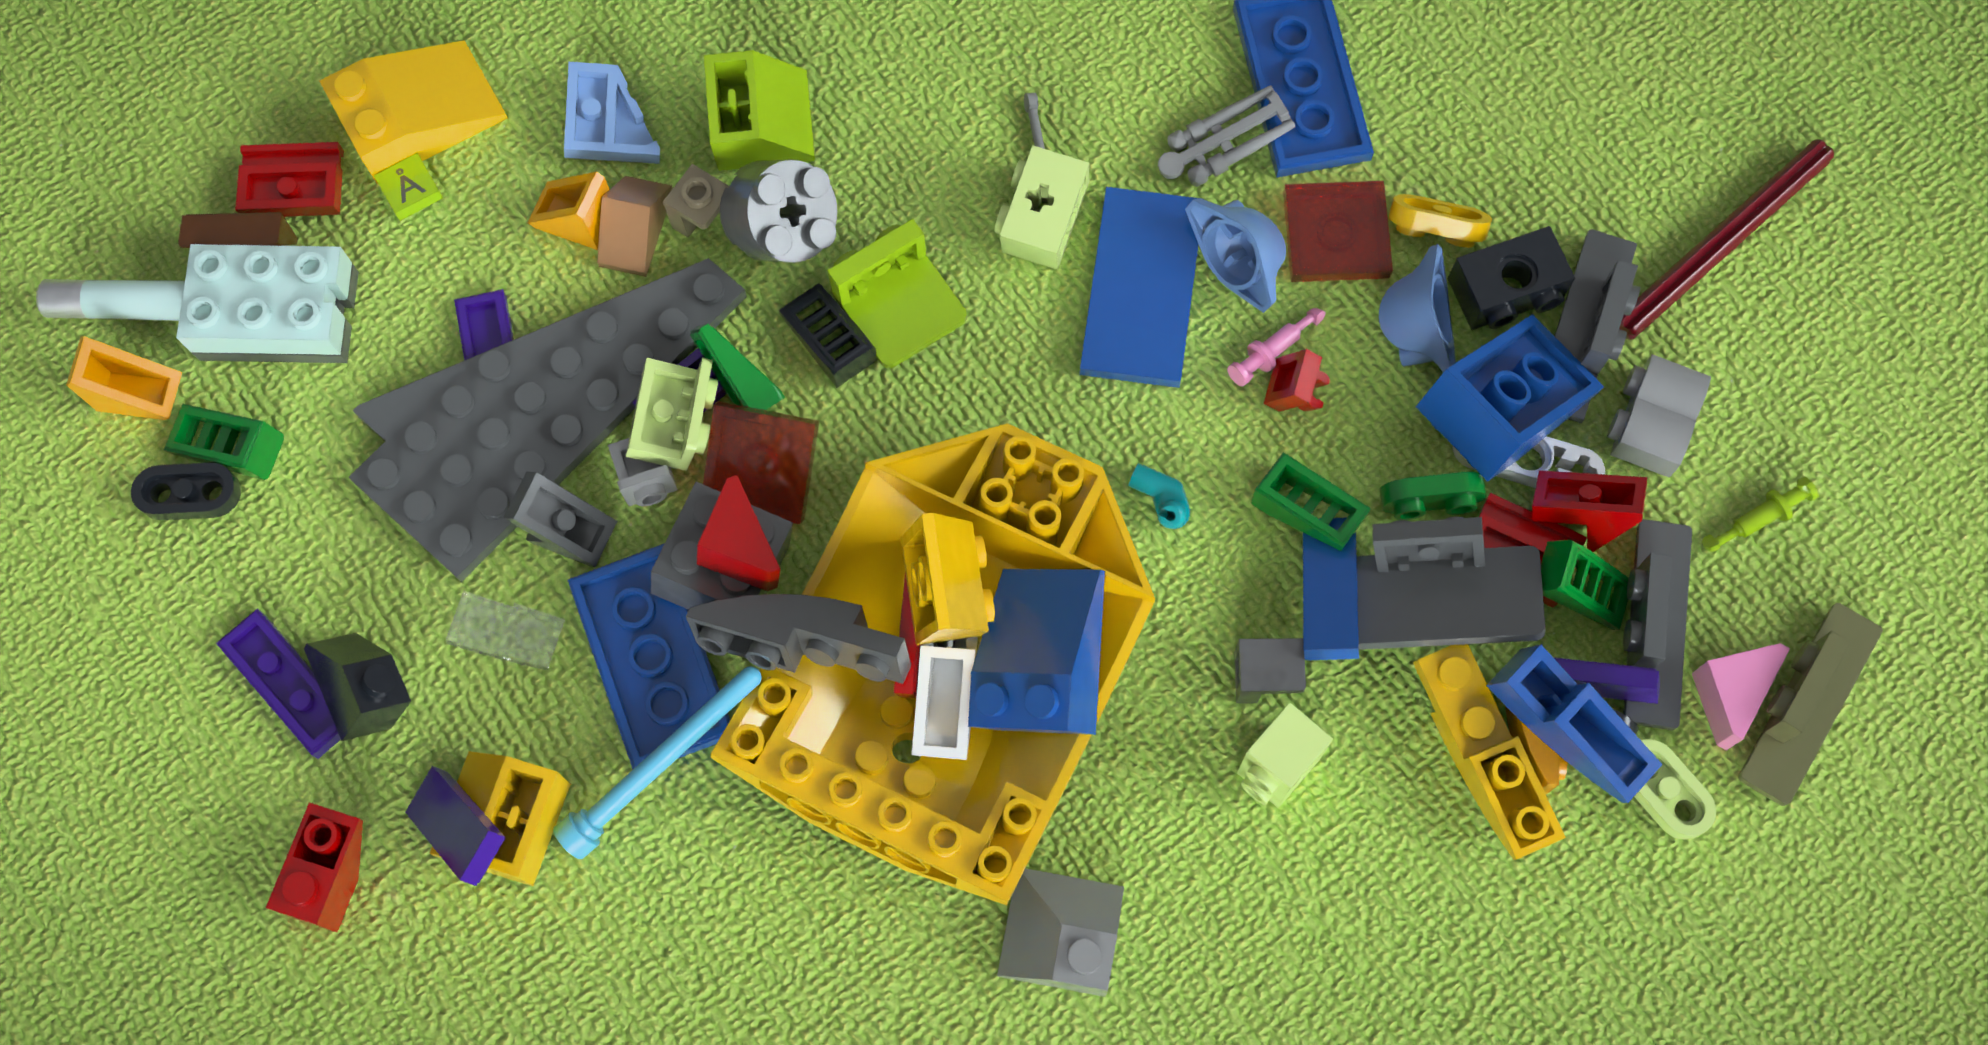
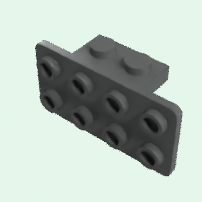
M1449 517L1444 520L1414 522L1397 520L1391 523L1372 524L1375 555L1357 556L1359 650L1537 641L1544 637L1545 617L1540 552L1536 547L1484 548L1482 517Z

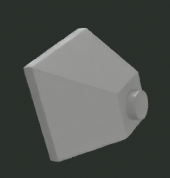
M1025 868L1011 897L997 977L1106 997L1118 934L1124 887Z

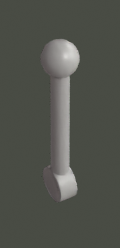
M1025 93L1024 107L1029 115L1034 146L1045 149L1038 116V96L1036 93Z

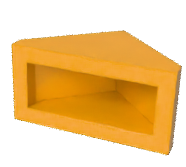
M596 171L547 181L527 223L535 229L598 250L602 196L610 190L605 177Z
M83 336L79 340L66 386L98 412L168 420L182 372Z

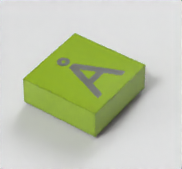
M418 153L374 175L399 221L443 199Z

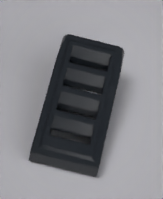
M820 283L778 310L781 317L836 388L878 360L876 358V348ZM816 301H819L822 307L802 321L796 316ZM827 315H830L833 320L814 333L809 331L808 328ZM837 329H841L843 332L841 335L825 346L821 345L820 341ZM849 341L853 345L852 348L836 359L830 355Z

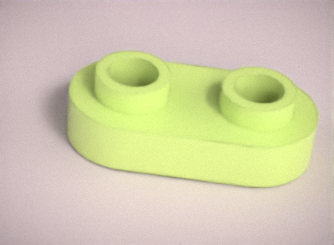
M1652 739L1641 740L1663 765L1634 797L1670 836L1686 840L1705 833L1713 825L1716 818V805L1711 794L1667 745ZM1676 804H1682L1688 808L1690 812L1689 821H1682L1676 816Z

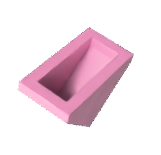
M1779 643L1709 660L1692 673L1717 746L1728 750L1744 739L1790 648Z

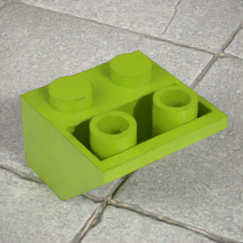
M754 50L703 55L709 138L718 171L740 169L748 163L761 160L815 161L809 84L806 69Z

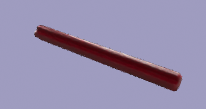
M1813 140L1638 297L1631 315L1623 314L1619 329L1627 331L1626 339H1635L1823 170L1834 158V150L1827 146L1824 140Z

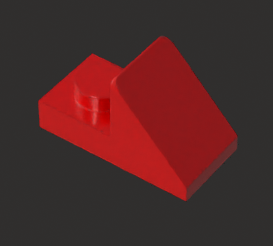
M1539 470L1532 504V519L1538 522L1587 525V549L1594 552L1642 522L1648 477Z

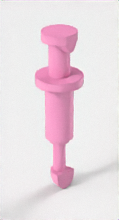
M1318 308L1310 309L1307 315L1296 324L1287 323L1263 343L1257 340L1251 342L1247 347L1249 357L1240 364L1233 362L1228 366L1227 371L1230 378L1237 385L1243 387L1250 382L1254 376L1252 373L1258 368L1264 372L1271 371L1276 366L1275 358L1300 339V331L1311 323L1317 326L1324 319L1326 312Z

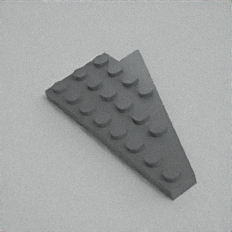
M708 258L362 403L353 412L385 442L349 476V479L462 582L517 527L504 519V516L525 473L537 472L559 485L635 409L633 402L638 397L646 359L651 358L678 365L697 347L690 336V331L704 324H709L716 328L747 297L745 289Z

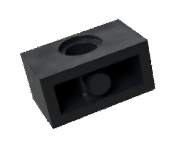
M1548 226L1456 258L1447 279L1472 331L1486 325L1490 329H1497L1514 321L1520 313L1535 309L1537 313H1542L1559 306L1565 300L1564 297L1575 280V276L1551 227ZM1503 278H1514L1523 288L1510 287L1504 282Z

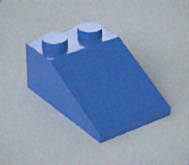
M1532 314L1448 367L1415 407L1488 482L1519 460L1596 396L1604 386Z
M1002 570L993 600L995 619L994 622H988L989 632L982 635L971 671L968 727L1002 731L1096 735L1104 570Z

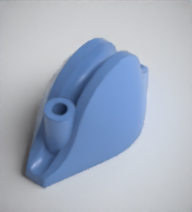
M1199 198L1192 200L1185 210L1209 268L1228 289L1264 313L1276 302V276L1286 256L1285 241L1278 227L1263 213L1244 207L1238 200H1234L1224 206Z
M1436 244L1428 249L1425 257L1412 273L1395 282L1386 291L1379 307V323L1385 337L1399 349L1400 361L1403 367L1434 361L1444 372L1448 367L1456 363L1443 250Z

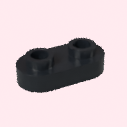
M218 463L151 466L138 474L131 487V498L134 505L145 515L155 520L221 517L235 508L241 496V486L237 477L226 467ZM217 487H222L221 494L216 499L209 500L211 491ZM165 490H171L169 498L159 503L160 494Z

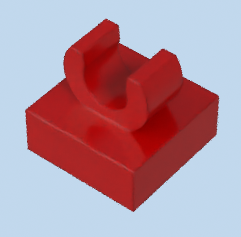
M1304 349L1276 358V366L1273 368L1263 404L1278 412L1295 407L1305 412L1323 408L1324 402L1312 395L1314 387L1325 386L1330 382L1329 376L1319 370L1322 357L1308 349Z

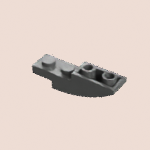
M748 595L716 600L690 607L686 615L694 638L702 649L719 656L730 653L744 657L753 665L765 670H774L777 667L795 673L802 656L806 655L807 658L816 664L826 667H832L834 664L851 668L872 681L882 682L888 679L903 684L911 668L905 638L868 628L862 605L809 595Z

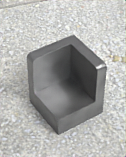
M1303 638L1238 640L1234 651L1236 703H1258L1261 694L1304 692L1306 676Z

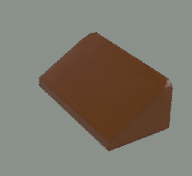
M281 212L182 215L178 244L180 248H190V244L282 246L297 245L298 238Z

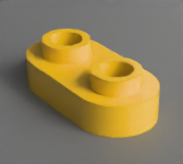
M1411 194L1395 195L1388 216L1393 223L1397 224L1396 230L1402 234L1423 237L1425 233L1443 236L1448 243L1465 248L1473 247L1475 242L1485 241L1492 222L1490 215L1476 208Z

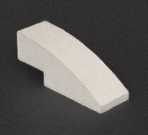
M980 636L921 645L912 755L967 760L971 727H968L971 671L980 645Z

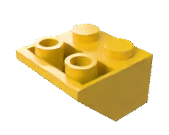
M469 751L457 783L505 836V840L486 872L533 887L571 783L559 772L504 755ZM432 846L429 854L441 858Z

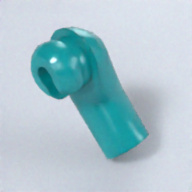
M1138 463L1131 476L1129 487L1152 496L1158 521L1162 526L1169 529H1177L1184 526L1189 520L1190 506L1182 483L1175 478Z

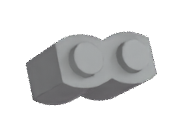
M1653 354L1643 367L1634 365L1623 389V394L1631 396L1627 410L1625 411L1620 408L1617 410L1608 430L1607 437L1615 440L1610 455L1670 478L1681 465L1687 451L1696 419L1709 388L1711 376Z

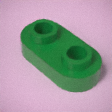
M1457 472L1402 478L1388 482L1379 488L1382 510L1386 513L1394 514L1396 520H1412L1424 516L1426 511L1446 509V513L1449 515L1467 514L1475 511L1478 508L1477 503L1487 497L1484 478L1478 472Z

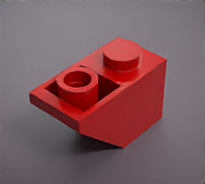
M309 802L265 908L338 933L359 879L363 820Z

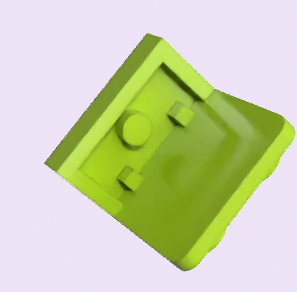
M914 219L901 226L898 224L889 226L877 236L875 242L860 251L852 250L843 254L834 262L833 267L827 270L832 295L876 348V358L885 368L896 367L959 328L967 320L966 309L927 257L924 233Z

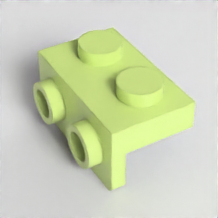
M651 358L646 359L625 457L687 471L694 454L703 455L710 430L709 424L701 423L704 408L712 409L718 386V380L710 378L713 360L702 358L696 370Z

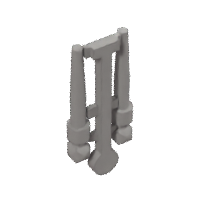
M1270 85L1223 108L1202 121L1197 119L1186 125L1187 129L1183 132L1177 130L1168 136V145L1174 152L1164 153L1158 161L1160 174L1167 179L1178 178L1184 171V165L1196 160L1199 164L1188 170V178L1192 185L1198 187L1206 183L1209 176L1214 175L1217 177L1228 171V166L1247 157L1295 128V124L1279 95ZM1266 98L1270 104L1222 129L1221 125ZM1275 115L1280 119L1281 125L1235 148L1230 142L1233 138ZM1212 131V133H1213L1214 135H1212V136L1208 137L1207 139H1205V140L1199 142L1198 144L1196 143V142H1198L1199 140H1201V139L1207 137V136H1208V133H1207V132ZM1187 146H1189V148H1188L1187 150H1185V151H1183V152H1181V153H1179V154L1177 153V152H1179V151L1185 149ZM1221 146L1224 154L1218 153L1205 161L1204 154Z

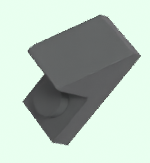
M537 472L525 473L504 516V519L528 532L526 540L530 543L591 567H596L617 523L615 519Z

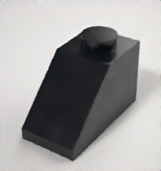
M357 633L307 643L304 647L341 741L391 729L410 704L411 699L392 654Z

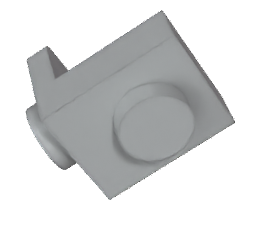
M629 438L608 445L619 479L617 481L619 490L628 506L635 504L638 506L654 505L663 501L668 493L678 490L671 467L625 457Z

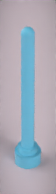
M752 666L744 668L588 811L581 809L578 813L570 812L553 828L554 835L562 847L575 858L584 859L600 844L599 837L604 833L603 826L760 684L762 678L760 671Z

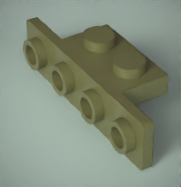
M1840 603L1830 607L1812 642L1810 640L1806 641L1796 654L1791 664V668L1796 671L1788 686L1782 685L1769 703L1767 712L1771 714V717L1738 775L1740 782L1781 806L1791 803L1883 632L1881 626Z

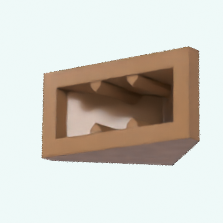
M624 176L602 196L597 259L599 267L647 277L667 213L663 201L673 189L672 185Z

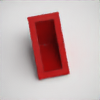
M735 475L726 479L698 542L697 565L762 590L771 591L778 588L780 567L738 476Z

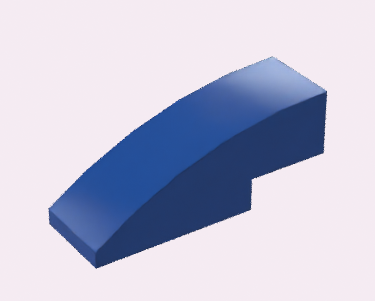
M1542 644L1520 649L1486 685L1538 738L1571 766L1621 803H1629L1663 765L1591 684L1578 685Z

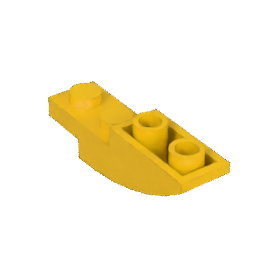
M1450 645L1414 661L1415 669L1435 712L1430 713L1472 796L1513 860L1520 859L1566 838L1519 737L1512 738L1490 689L1486 686L1487 683L1469 645Z

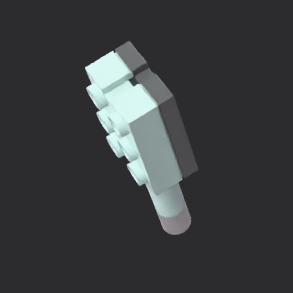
M190 244L185 281L45 279L38 285L36 304L39 312L46 318L179 321L176 338L199 361L348 363L352 326L344 317V308L355 307L359 271L341 247Z

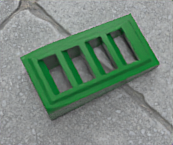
M704 324L690 331V336L702 356L713 360L711 370L740 417L754 418L785 398L782 391L714 327Z
M182 404L164 451L201 463H218L229 471L267 480L270 477L283 444L284 434L264 421ZM200 421L204 422L196 445L191 446ZM221 427L220 432H219V434H218V437H217V439H216V442H215V444H214V447H213V449L211 450V447H212L213 442H214V440H215V437H216V435H217V433H218V430H219V428ZM241 433L235 446V449L233 451V454L231 455V451L234 447L238 434Z
M1284 452L1255 488L1251 501L1253 506L1265 514L1339 551H1342L1371 510L1370 507ZM1285 483L1293 487L1287 497L1278 493ZM1304 492L1310 495L1311 498L1301 508L1295 503ZM1323 501L1330 506L1322 517L1318 519L1312 513L1320 502ZM1340 510L1349 514L1338 530L1329 526Z
M1572 540L1548 541L1541 562L1543 596L1612 630H1620L1628 603L1627 583L1629 577L1586 547ZM1574 568H1577L1573 584H1570ZM1587 574H1589L1590 576L1588 579L1585 593H1583L1582 591L1584 588ZM1601 580L1603 581V583L1601 586L1598 600L1595 601V596L1597 593L1599 582ZM1612 587H1614V590H1613V593H1612V597H1611V600H1610V604H1609V607H1608V609H1607V604H1608V601H1609V597H1610V594H1611V590H1612Z

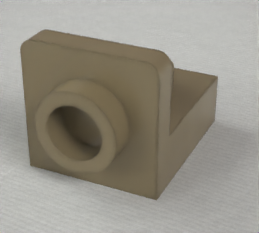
M692 164L663 201L672 228L688 238L697 226L701 229L708 228L720 212L721 197L725 188L730 186Z

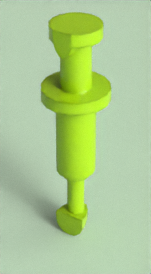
M1802 476L1797 480L1796 487L1782 495L1775 489L1768 491L1765 494L1767 501L1735 519L1732 528L1716 538L1711 534L1705 536L1702 540V545L1707 551L1715 552L1720 549L1721 545L1736 536L1746 538L1776 519H1780L1782 522L1791 520L1793 518L1791 507L1805 499L1814 501L1819 497L1815 485L1806 476Z

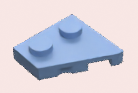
M569 62L564 158L660 164V147L657 141H653L644 123V116L636 100L630 96L628 84L618 65Z

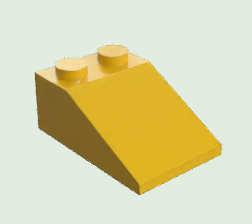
M465 40L363 58L319 80L357 153L375 181L374 175L416 153L424 161L508 119Z
M937 513L921 514L901 537L916 645L982 636L989 632L988 622H994L995 619L992 593L990 589H982L980 568H985L987 564L984 539L982 535H974L973 522Z

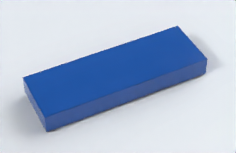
M1347 517L1334 518L1329 526L1338 530ZM1356 532L1342 551L1303 533V650L1305 660L1359 659Z

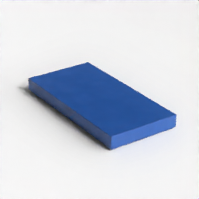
M1234 0L1233 13L1254 93L1271 85L1279 95L1295 124V128L1268 144L1276 178L1371 161L1374 151L1332 0ZM1266 98L1261 102L1257 103L1258 109H1261L1270 103ZM1277 115L1262 122L1264 132L1282 124Z
M1106 187L1080 364V375L1180 388L1199 245L1185 208L1192 200L1197 198Z
M664 544L568 579L632 769L639 765L720 691L707 652L697 644L686 619L689 610L651 594V570ZM729 713L720 719L679 758L717 744L731 720Z

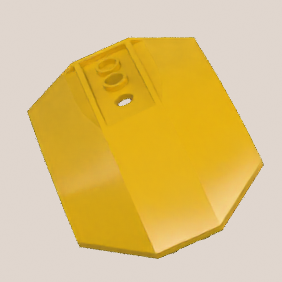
M1008 423L865 462V468L801 595L831 598L862 605L868 628L899 637L905 578L901 537L921 514L937 513L973 522L974 535H982L986 548L987 564L985 568H980L982 589H990L993 600L1003 569L1104 570L1105 580L1097 705L1098 723L1155 602L1154 594L1103 467ZM806 655L802 656L795 673L777 667L774 670L760 669L762 676L760 684L742 699L710 754L713 760L807 822L907 872L1004 905L1008 904L1092 735L1002 731L971 727L967 760L921 756L919 760L913 763H903L894 757L892 750L900 741H913L916 699L901 698L894 694L895 681L888 679L882 682L872 681L851 668L834 664L832 667L816 664L807 658Z

